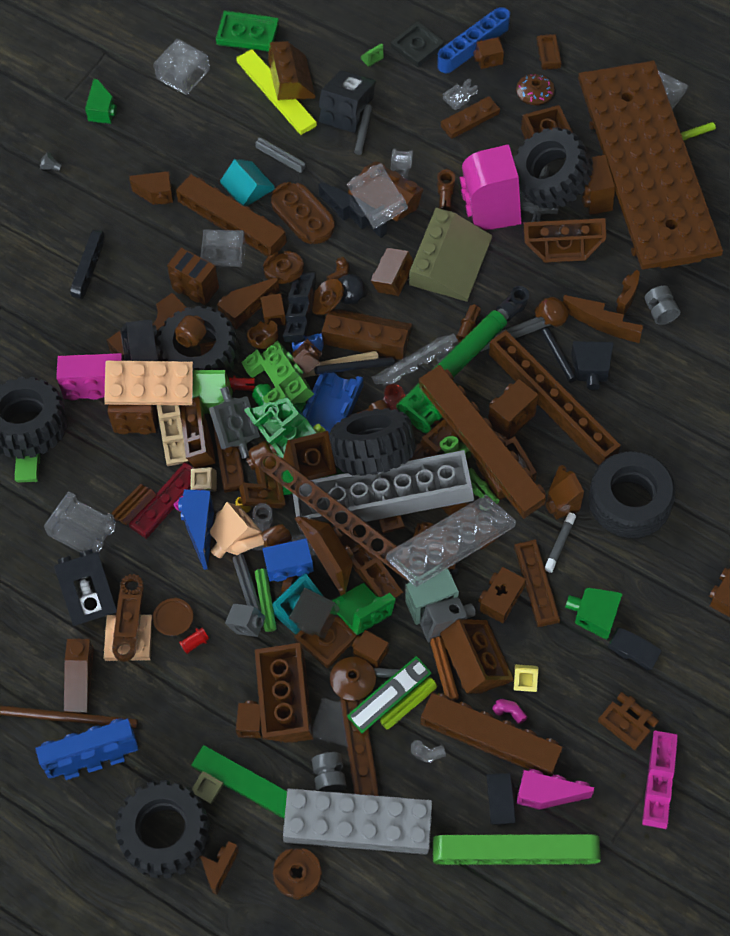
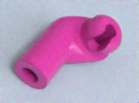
M499 699L493 705V711L497 715H502L504 712L510 713L518 724H521L528 718L514 701Z

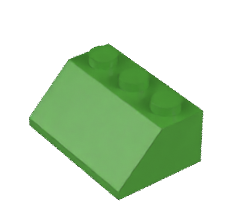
M193 370L192 399L196 397L201 399L205 414H210V407L217 406L224 401L220 388L229 386L232 397L233 391L225 370Z

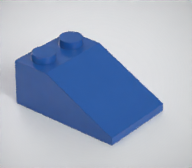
M184 489L183 498L180 497L178 502L181 520L185 521L186 529L203 569L208 570L212 537L210 529L213 526L215 511L211 492L208 490Z

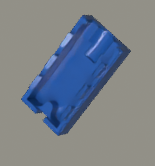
M336 373L319 374L312 390L314 395L308 399L302 414L313 427L316 424H320L330 434L332 427L337 422H341V419L348 418L351 415L364 386L363 377L357 376L356 380H347L337 376Z
M116 719L103 727L94 726L81 734L72 733L56 742L53 740L46 741L36 748L39 764L47 777L51 779L64 774L66 780L80 776L78 770L87 767L89 773L102 769L101 762L110 760L111 766L124 762L123 755L139 750L135 733L128 719Z

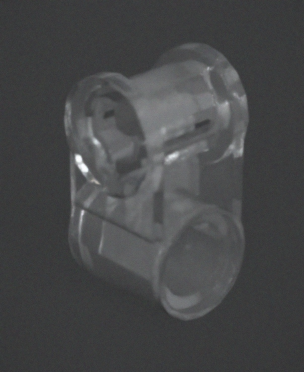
M393 148L391 171L400 173L407 180L412 166L413 150L404 152Z

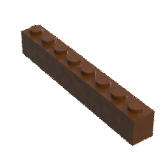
M507 330L490 341L489 355L515 382L520 379L538 394L537 404L598 466L605 459L619 453L621 445Z
M438 365L419 378V388L523 519L545 504V490L540 484L536 485L530 471L526 467L522 468L518 463L519 458L517 455L506 448V443L502 436L494 433L490 421L487 418H482L477 405L466 398L467 394L460 385L457 386L454 383V378L448 369L444 370L441 365Z

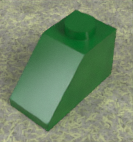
M94 79L85 108L88 121L111 124L112 117L116 116L117 106L114 104L113 98L98 79Z

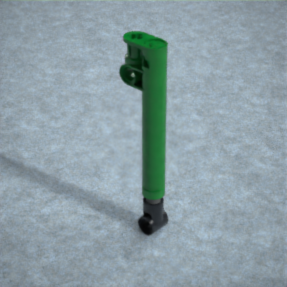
M515 286L511 290L510 295L496 310H492L435 367L441 365L444 370L448 369L454 378L507 325V321H510L518 312H522L525 309L529 298V291L523 286ZM419 383L396 405L397 410L404 412L410 418L411 424L423 433H428L431 430L430 426L435 421L443 418L419 388Z

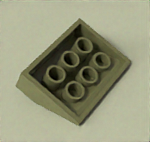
M435 208L410 269L409 285L468 302L492 240V235L456 213Z

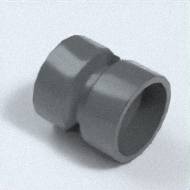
M668 286L655 287L645 295L644 299L651 310L656 324H668L680 315V310L675 300H673L674 297Z
M323 753L311 759L313 772L318 775L315 777L316 791L337 793L347 788L345 774L341 772L343 762L340 753Z

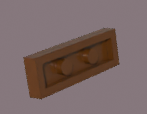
M488 96L441 121V127L453 139L500 114V108Z

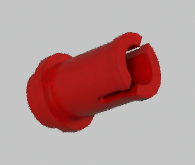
M236 375L229 377V382L233 392L235 390L253 391L254 385H246V383L254 384L255 378H236Z
M196 628L195 633L179 642L186 654L202 643H207L206 641L209 637L203 628L199 630Z

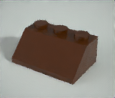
M289 41L270 42L268 62L277 100L314 99L315 92L306 55Z
M375 161L364 167L348 193L393 220L398 221L417 210L424 189L419 187L417 183L405 179L400 173L391 171L384 164Z
M458 619L440 633L466 694L483 693L514 680L487 620Z

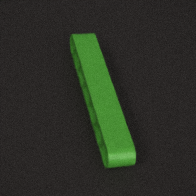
M439 835L433 837V863L440 865L596 864L601 862L599 836Z

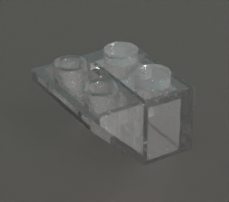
M203 230L201 258L215 266L241 267L244 262L246 247L244 231Z

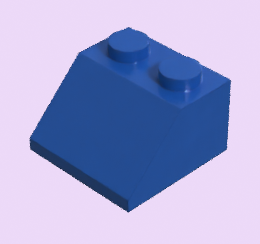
M307 538L263 548L269 581L280 582L288 577H300L305 573L308 575L310 572H314Z

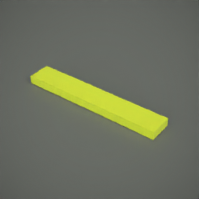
M253 49L236 58L237 63L300 135L317 126L316 121L297 99L277 100L271 70Z

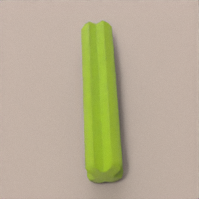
M427 678L381 717L380 723L382 726L390 729L437 688L435 681L432 678Z

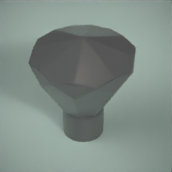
M49 152L41 158V170L54 169L58 172L61 170L62 164L56 162Z

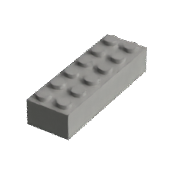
M288 789L283 841L284 843L428 854L432 800Z

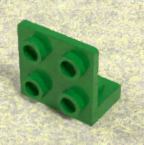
M362 583L344 595L330 601L329 606L358 635L391 616L395 598L391 593L383 597H377Z

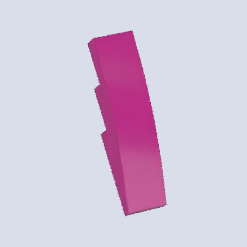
M654 731L642 825L667 828L672 781L675 771L676 734Z

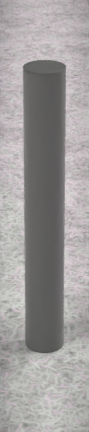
M369 104L363 111L354 152L356 155H362L372 111V106Z

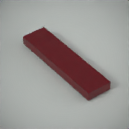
M184 462L156 493V496L129 523V527L147 539L175 508L173 504L183 495L184 489L191 490V469L195 468Z

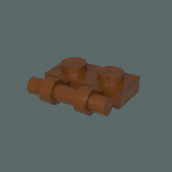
M621 692L617 700L623 705L620 707L612 702L599 717L598 722L632 749L636 750L650 733V730L644 724L648 723L654 728L659 720L653 716V712L649 709L645 710L637 704L635 698L632 696L628 697ZM631 710L640 718L636 720L627 712Z

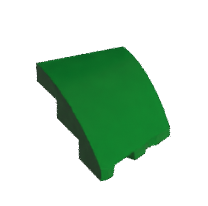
M289 398L280 399L274 403H264L263 406L255 408L248 407L244 410L281 458L284 457L288 440L317 433Z

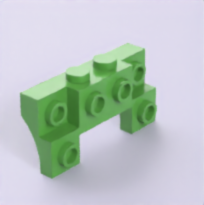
M278 340L263 353L255 350L241 363L252 378L263 371H266L275 388L263 397L265 403H274L284 398H289L294 404L304 403L314 393L302 376L304 373L303 369L292 360V353L287 352Z

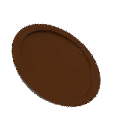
M170 598L162 601L153 613V623L156 629L162 634L169 636L185 632L193 621L191 606L179 598Z

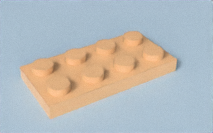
M106 361L105 404L192 405L193 362Z

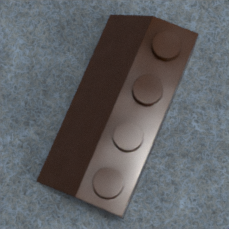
M334 308L326 315L322 337L324 345L362 353L377 351L378 356L393 357L403 361L413 324Z
M294 643L256 649L255 660L262 738L288 743L312 740L313 730L305 653L301 644Z

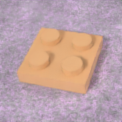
M107 615L105 661H119L112 652L116 615ZM152 615L140 616L136 653L129 661L150 660ZM126 644L121 645L118 648V653L127 654L130 646Z

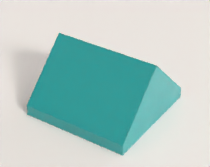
M234 159L220 180V184L243 206L252 204L275 189V186L252 161Z
M305 573L273 603L274 616L296 635L324 606L327 608L330 606Z

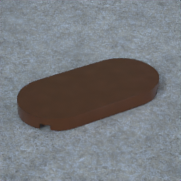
M285 182L273 190L271 197L273 210L300 240L309 244H319L327 241L332 236L335 228L333 216L304 185L297 182L296 184Z

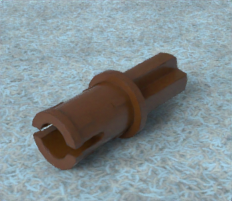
M475 304L469 307L465 318L461 320V327L456 335L458 342H461L477 326L476 321L481 308Z

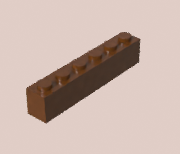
M191 174L176 189L179 203L267 257L279 252L286 244V234L281 226L272 224L266 217L254 213L248 206L239 204L233 197H228L218 188L211 187L202 178H197Z
M431 693L421 715V725L527 770L535 769L541 771L543 775L552 777L563 748L553 739H542L531 730L524 729L523 731L518 729L509 721L494 719L493 715L488 712L475 711L470 705L463 702L458 704L451 701L447 695L438 693V695Z

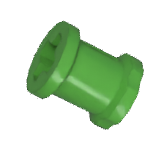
M448 436L440 442V447L444 450L445 454L461 451L457 437Z

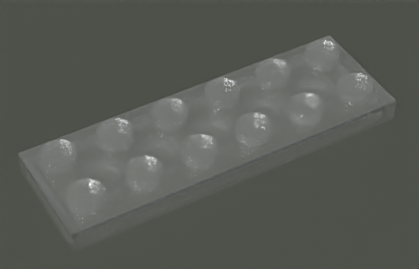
M484 495L389 551L386 559L417 587L514 528L516 520L491 498Z

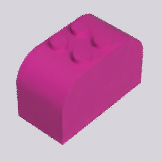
M509 144L479 151L467 157L462 164L463 176L460 177L462 197L466 201L468 217L472 216L473 224L484 231L522 224L519 177Z

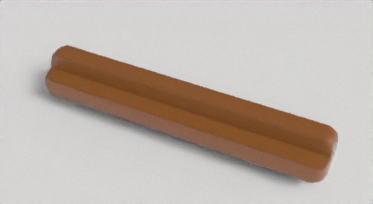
M440 636L434 637L430 643L444 694L451 701L458 700V693L443 639Z

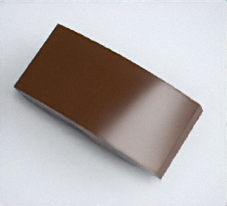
M637 269L632 275L628 274L622 282L624 286L622 293L617 299V313L625 314L634 300L640 271Z

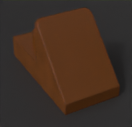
M229 841L226 847H221L216 858L218 863L200 855L211 890L216 895L239 853L238 846Z

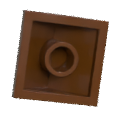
M328 431L287 441L283 459L310 480L336 474ZM288 470L294 479V473L291 470Z

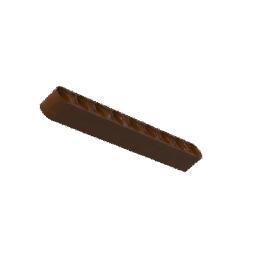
M266 453L261 456L259 464L264 472L407 581L414 579L407 573V569L410 566H417L420 569L418 577H423V566L417 560L279 455ZM270 456L276 459V466L273 469H268L265 465V460ZM286 470H291L294 473V479L290 483L285 482L283 479V473ZM305 483L312 487V493L309 496L302 495L300 491L301 486ZM322 497H326L330 501V507L327 510H322L318 505V501ZM339 511H344L348 515V520L344 524L339 523L336 519V514ZM358 524L366 528V534L363 537H358L354 534V528ZM375 538H380L384 542V548L380 551L372 548V541ZM393 552L400 553L402 556L401 563L393 564L389 559L390 554Z

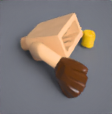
M241 497L236 499L235 505L229 502L225 503L222 510L216 513L214 524L210 529L211 536L217 541L211 549V553L220 559L226 552L239 555L261 545L270 547L292 542L291 533L283 524L276 525L262 532L246 514L251 510V507L243 506Z

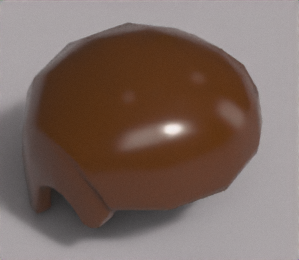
M549 297L542 300L535 308V315L537 318L543 317L546 325L551 324L557 327L562 326L568 319V309L560 299Z
M273 320L269 324H264L260 321L256 326L251 327L247 331L249 344L257 349H267L278 340V325Z

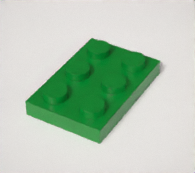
M224 11L216 37V44L269 51L270 42L275 41L279 18Z

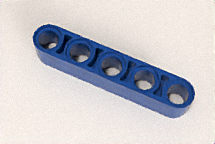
M502 7L495 9L438 51V70L442 73L452 72L474 56L473 52L476 50V42L497 38L504 34L509 28L510 12L508 9Z

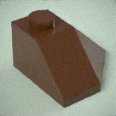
M564 465L558 467L548 492L547 501L545 502L548 512L550 514L553 513L556 520L567 516L569 512L575 513L580 511L584 490L575 473L572 471L566 472L567 469Z

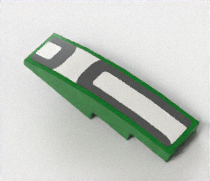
M416 656L347 715L348 719L363 734L432 673Z

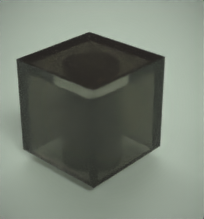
M304 588L289 619L298 626L299 630L311 636L315 634L325 639L340 608L335 602Z

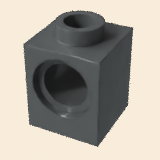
M233 604L225 624L236 634L258 637L266 617L255 606Z

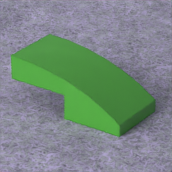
M40 453L36 454V457L33 458L25 456L24 459H18L16 456V483L38 482Z

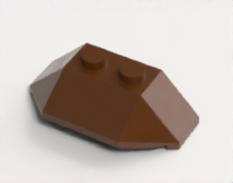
M605 218L524 222V243L545 263L584 261L606 239Z
M302 516L295 517L296 522L341 596L344 595L353 564L351 557L354 555L348 545L343 546L339 538L342 537L340 531L336 526L331 527L327 522Z

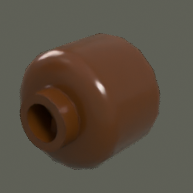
M185 316L175 328L177 341L185 347L197 346L207 333L204 320L199 316Z
M263 441L249 449L247 462L252 470L260 465V458L264 454L275 453L279 455L268 442ZM272 456L268 457L265 460L266 467L276 466V459Z

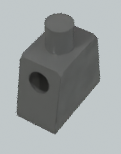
M459 598L426 605L419 624L427 642L430 643L434 637H441L440 633L458 619L474 617L476 614L475 608L471 603L462 605Z

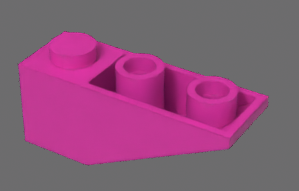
M535 769L524 770L516 804L539 810L591 798L594 787H590L588 783L583 781H576L575 783L566 781V778L559 775L546 776L541 771Z

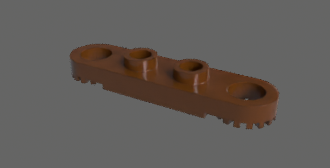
M135 574L126 575L120 583L112 652L115 658L122 662L131 660L135 656L144 583L141 577ZM133 581L138 583L137 589L132 591L126 589L128 583ZM121 645H129L130 650L127 654L118 653V648Z

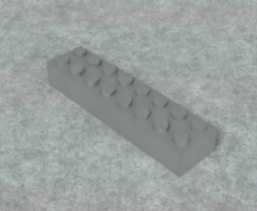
M465 450L411 460L401 464L396 469L393 468L388 472H380L375 475L367 474L366 476H360L359 474L350 475L345 473L312 480L365 522L474 501ZM305 483L301 486L300 491L302 495H311L312 487L309 484ZM293 494L296 517L302 516L327 522L331 527L335 526ZM322 497L319 499L318 505L322 510H327L330 507V501L328 498ZM339 511L336 514V519L339 523L344 524L348 520V515L344 511Z

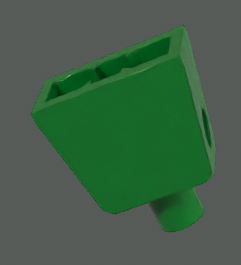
M586 588L582 599L569 595L565 608L577 611L576 625L608 640L622 593Z

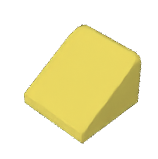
M515 665L514 690L537 692L538 666Z

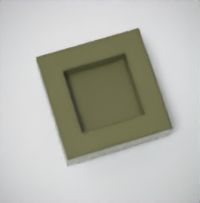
M202 771L192 790L196 796L212 805L224 783Z

